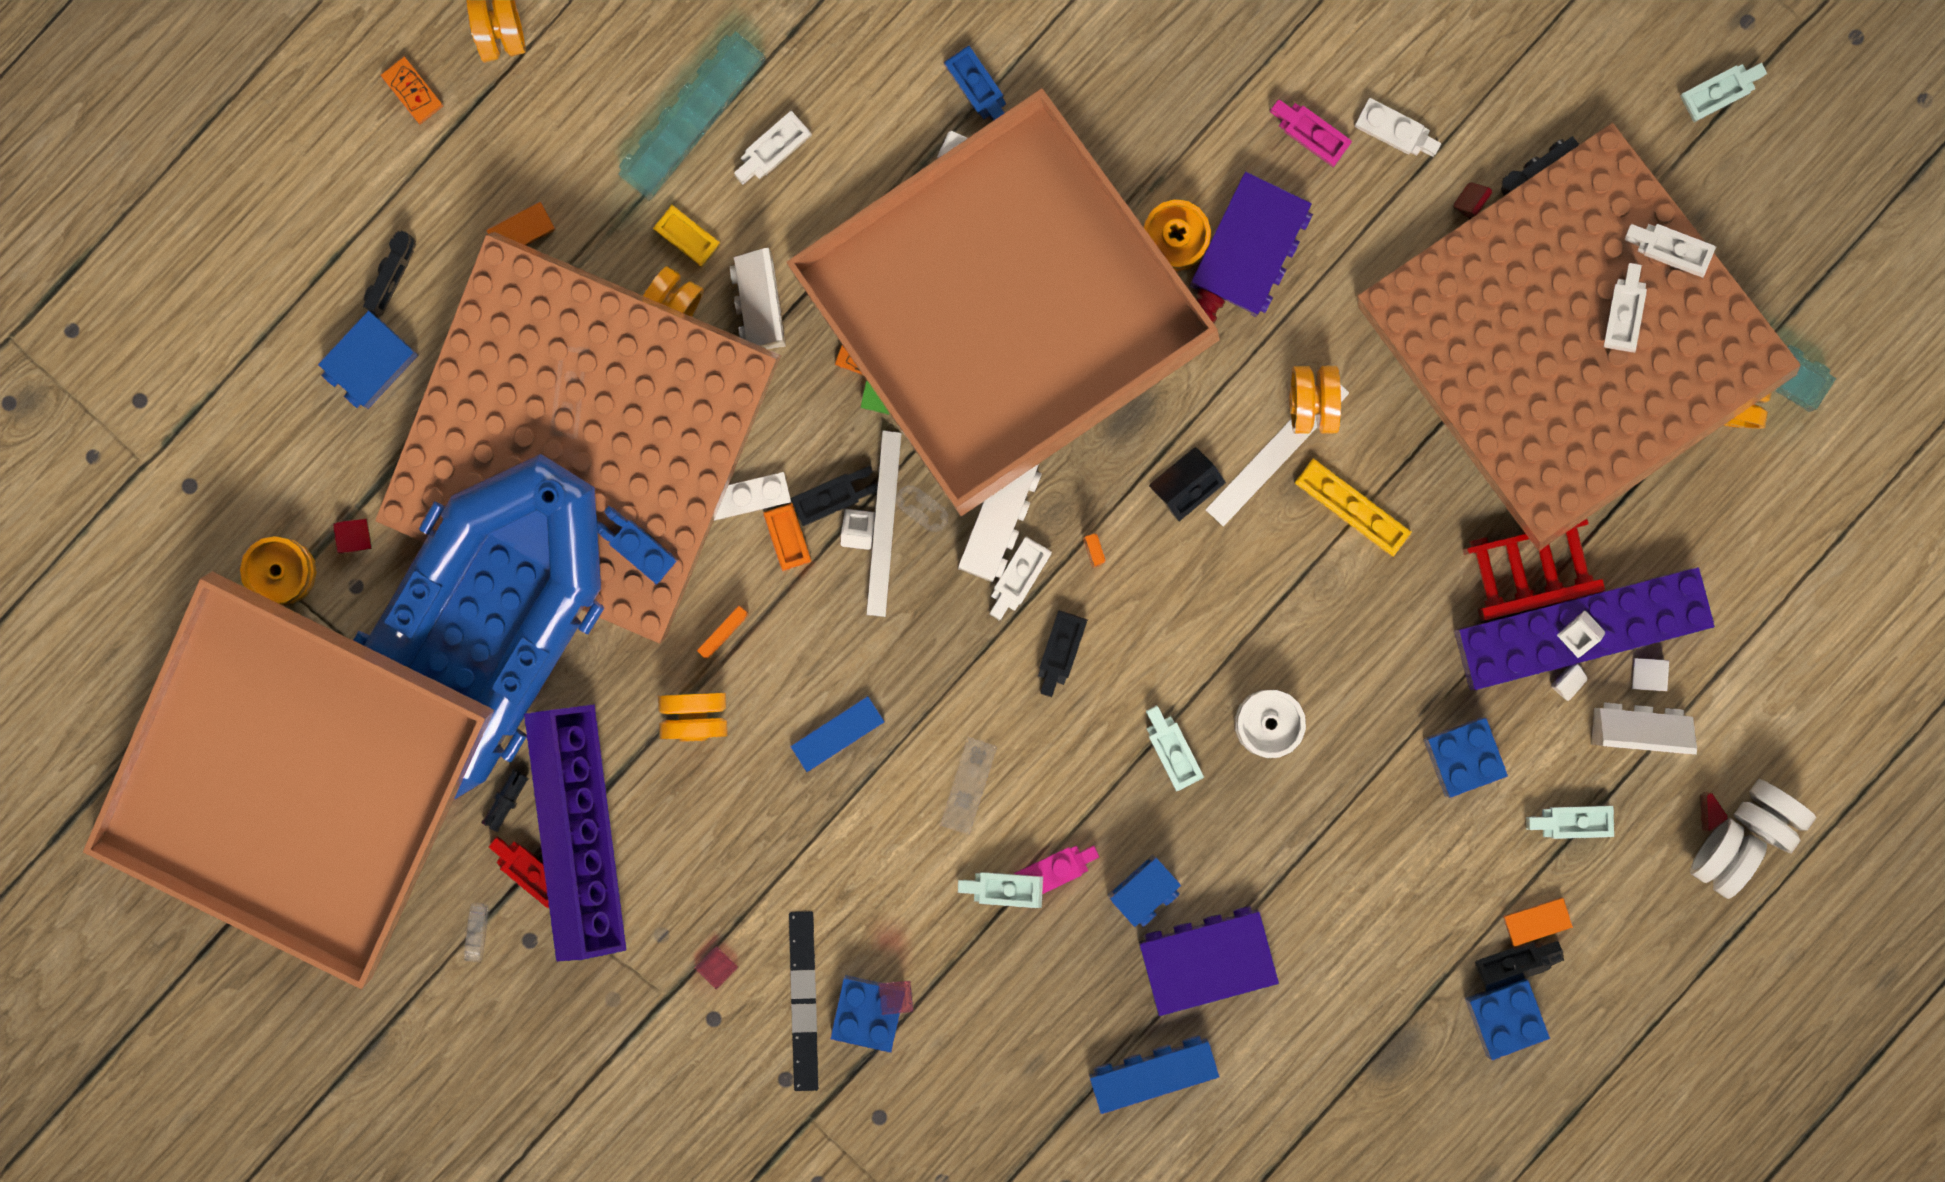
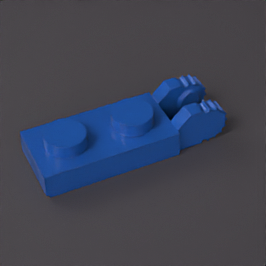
M608 506L604 510L607 517L623 528L615 535L606 525L597 521L598 534L609 541L610 546L657 585L678 559L631 519L628 521L618 511Z

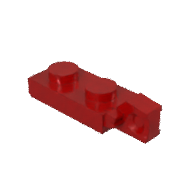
M497 836L488 848L500 857L496 862L501 867L500 870L548 909L549 902L543 862L517 842L513 841L511 845H508Z

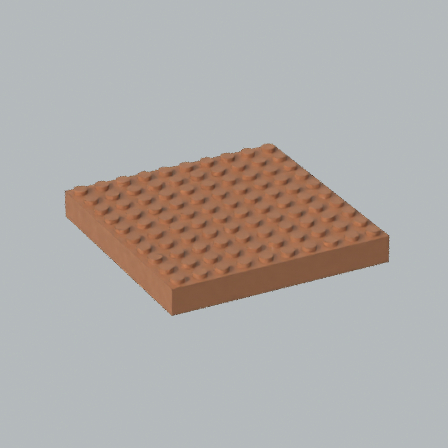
M1042 88L786 262L793 275L960 516H963L1220 341L1216 326Z
M1613 123L1357 296L1358 308L1538 551L1795 377L1801 366L1714 253L1704 278L1644 256V254L1637 251L1639 246L1625 240L1631 224L1647 229L1648 224L1653 226L1659 224L1704 241ZM1629 263L1642 265L1639 282L1646 283L1645 289H1647L1635 353L1604 347L1615 284H1617L1618 279L1626 280Z
M498 233L487 234L375 521L425 542L428 534L420 531L419 526L433 502L446 506L452 495L542 454L595 487L598 522L606 525L615 535L623 528L610 520L605 514L604 510L610 506L628 521L631 519L678 559L656 585L610 546L609 541L598 534L601 590L595 600L605 607L599 618L660 644L667 637L782 355ZM441 515L433 527L435 531H437L443 521ZM584 606L582 610L588 612L591 606Z
M212 571L200 578L83 853L353 986L363 989L375 974L494 713V709Z

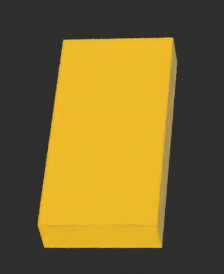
M673 205L669 207L653 228L654 231L700 267L704 266L721 244Z

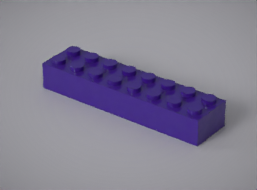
M1697 567L1454 631L1469 690H1478L1714 628L1715 625L1700 569ZM1587 611L1605 631V635L1601 641L1577 658L1557 635L1579 614Z
M595 704L525 713L524 718L556 962L584 960L627 951Z

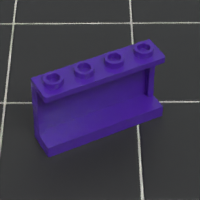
M1245 171L1189 286L1197 290L1198 288L1207 290L1223 300L1250 312V315L1257 317L1260 311L1266 313L1273 299V296L1268 293L1273 283L1279 286L1287 270L1282 267L1286 256L1293 257L1300 241L1295 239L1300 228L1306 230L1313 216L1312 213L1308 212L1312 203Z
M1251 906L1233 910L1234 916L1222 919L1221 914L1204 918V924L1192 927L1191 922L1174 926V932L1162 935L1161 930L1143 935L1144 940L1138 943L1159 1016L1279 984L1261 915L1258 910L1252 911Z

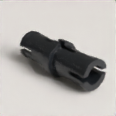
M512 769L501 791L496 792L493 796L495 801L481 823L499 832V828L511 808L515 809L517 805L515 801L530 778Z

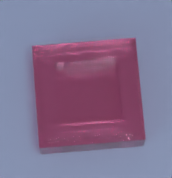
M718 946L695 967L716 990L738 968Z
M910 980L878 983L881 1015L913 1012Z

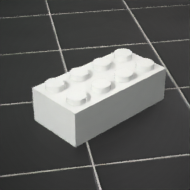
M1038 465L984 501L960 561L959 570L993 582L995 577H1002L1008 561L1002 557L1006 548L1013 549L1019 531L1014 530L1017 519L1024 520L1031 503L1025 500L1028 491L1035 492L1042 473L1037 472Z

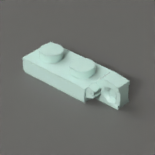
M1762 63L1747 71L1743 64L1740 66L1736 65L1682 93L1680 97L1693 122H1696L1750 94L1751 91L1756 89L1753 82L1764 77L1767 72Z
M1157 705L1146 710L1152 726L1146 728L1149 733L1148 737L1175 790L1179 791L1203 779L1204 776L1178 724L1174 722L1171 716L1164 719Z
M1613 806L1550 807V809H1542L1543 817H1526V830H1543V837H1551L1552 839L1614 837Z
M981 872L975 874V880H958V893L974 894V901L979 902V904L1042 908V876Z

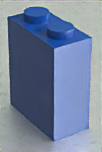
M368 310L318 365L324 370L321 376L333 387L339 384L347 391L344 397L353 406L358 408L362 405L369 409L419 355L374 313Z

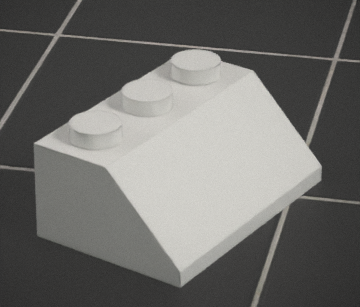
M764 248L734 257L735 265L730 266L732 284H738L740 296H734L737 315H743L744 326L739 327L740 338L766 349L785 347L773 256L770 249Z
M1604 703L1603 708H1594L1591 745L1697 755L1693 717L1684 716V710L1665 708V714L1653 713V707L1634 705V711L1622 710L1623 704Z

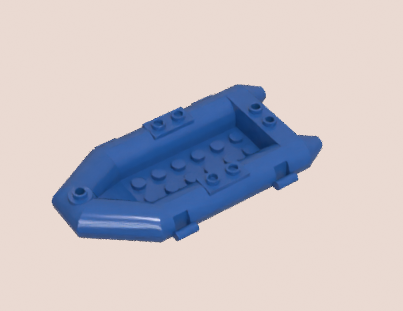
M542 454L452 495L446 506L433 502L419 526L420 531L428 534L421 549L371 634L367 635L364 632L358 631L353 641L363 646L365 645V647L494 709V713L454 799L485 782L500 756L508 762L513 761L527 738V735L518 729L524 714L529 710L577 628L583 633L589 634L605 608L595 600L601 590L595 487ZM441 515L443 521L437 531H435L433 527ZM584 606H591L581 622L578 618ZM506 735H513L504 750L501 746L502 741Z

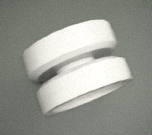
M1260 690L1249 695L1239 705L1234 718L1235 732L1240 743L1249 752L1265 758H1277L1291 753L1301 743L1306 730L1305 715L1300 704L1291 695L1278 690ZM1268 718L1276 720V723L1273 724L1275 726L1273 730L1267 729L1265 726Z
M1758 779L1749 793L1751 798L1762 808L1750 802H1742L1734 813V817L1759 838L1785 852L1792 853L1801 840L1798 834L1788 825L1798 830H1808L1817 817L1808 808L1782 790L1766 781Z
M1728 818L1704 842L1693 860L1690 874L1704 883L1713 880V890L1723 897L1730 899L1751 879L1765 856L1767 844L1752 834L1744 837V828Z

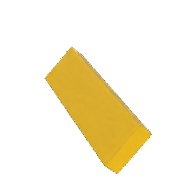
M1314 458L1294 482L1295 485L1391 557H1394L1412 533Z

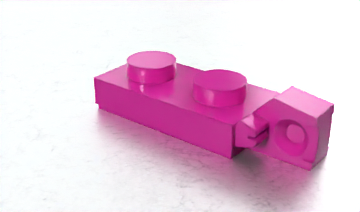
M1278 99L1269 111L1281 120L1279 127L1284 130V133L1331 167L1337 164L1352 143L1348 137L1303 105L1301 107L1294 103L1290 108Z
M1077 845L1071 848L1067 847L1013 874L1042 876V894L1082 876L1083 873L1088 871L1086 864L1099 858V854L1094 845L1080 852Z

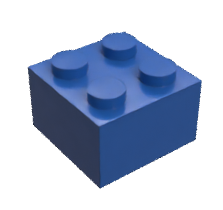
M1478 718L1423 739L1445 797L1451 798L1508 777L1487 718Z
M1152 854L1107 896L1134 927L1139 923L1144 927L1157 915L1154 910L1161 903L1167 906L1179 896L1180 893L1177 889L1181 885Z
M845 975L830 1039L891 1053L905 988Z
M1522 979L1488 992L1485 990L1464 998L1485 1055L1491 1060L1550 1039L1527 979Z

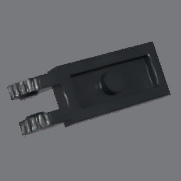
M1573 136L1566 141L1561 139L1555 142L1549 148V153L1539 158L1536 156L1529 160L1523 166L1524 170H1513L1508 173V176L1505 175L1501 187L1503 196L1579 146V143Z
M406 231L395 232V235L391 238L389 242L391 252L379 264V275L374 285L371 284L364 295L365 303L363 307L378 316L383 315L416 246L415 238Z
M871 466L849 475L846 473L790 498L802 526L805 527L858 503L862 498L876 493L878 483L871 484L856 493L851 482L866 478L873 473Z

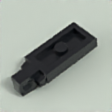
M1058 610L1039 666L1038 677L1045 679L1040 692L1041 695L1052 698L1056 684L1064 685L1066 678H1069L1088 619Z
M1531 941L1476 960L1475 966L1485 990L1488 992L1551 969L1552 965L1564 961V955L1558 941L1544 946L1541 943L1534 944Z

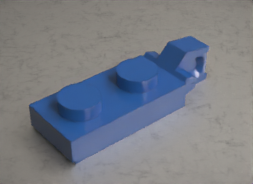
M967 46L944 62L946 69L983 120L990 116L992 121L1004 114V111L1001 109L1007 105L1003 99L1004 95L970 46Z

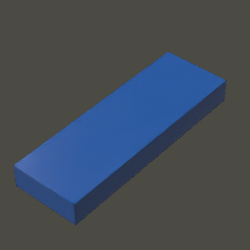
M867 696L790 747L806 772H808L885 721L869 696Z

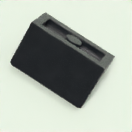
M1194 447L1150 483L1149 487L1164 502L1171 514L1178 521H1181L1226 482L1215 465L1197 447Z

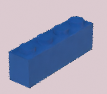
M1200 1036L1190 1037L1183 1040V1046L1171 1049L1170 1045H1165L1152 1050L1154 1055L1142 1058L1141 1054H1137L1123 1059L1124 1064L1113 1068L1111 1063L1094 1068V1073L1090 1074L1089 1077L1100 1113L1111 1112L1219 1078L1220 1076L1207 1038L1201 1040Z

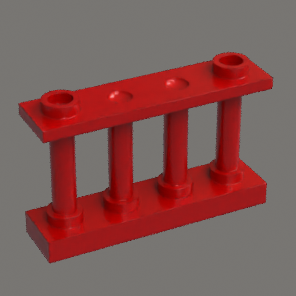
M1588 519L1583 520L1566 532L1577 576L1574 579L1575 585L1564 588L1563 583H1559L1550 544L1539 550L1547 586H1544V593L1536 595L1533 594V590H1529L1517 543L1528 540L1529 537L1526 534L1490 543L1488 537L1469 541L1471 547L1463 549L1464 555L1476 553L1487 601H1484L1486 607L1478 609L1480 621L1605 591L1603 579L1593 580V576L1588 573L1577 527L1589 525ZM1504 545L1506 546L1517 593L1514 594L1516 600L1504 602L1503 597H1499L1488 554V549Z

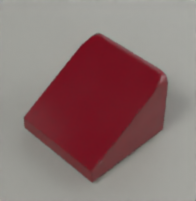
M1470 182L1457 198L1453 207L1471 219L1481 210L1492 194V189Z
M367 519L333 523L336 547L339 554L372 549Z
M1703 792L1700 794L1702 829L1711 831L1726 821L1728 816L1713 793Z

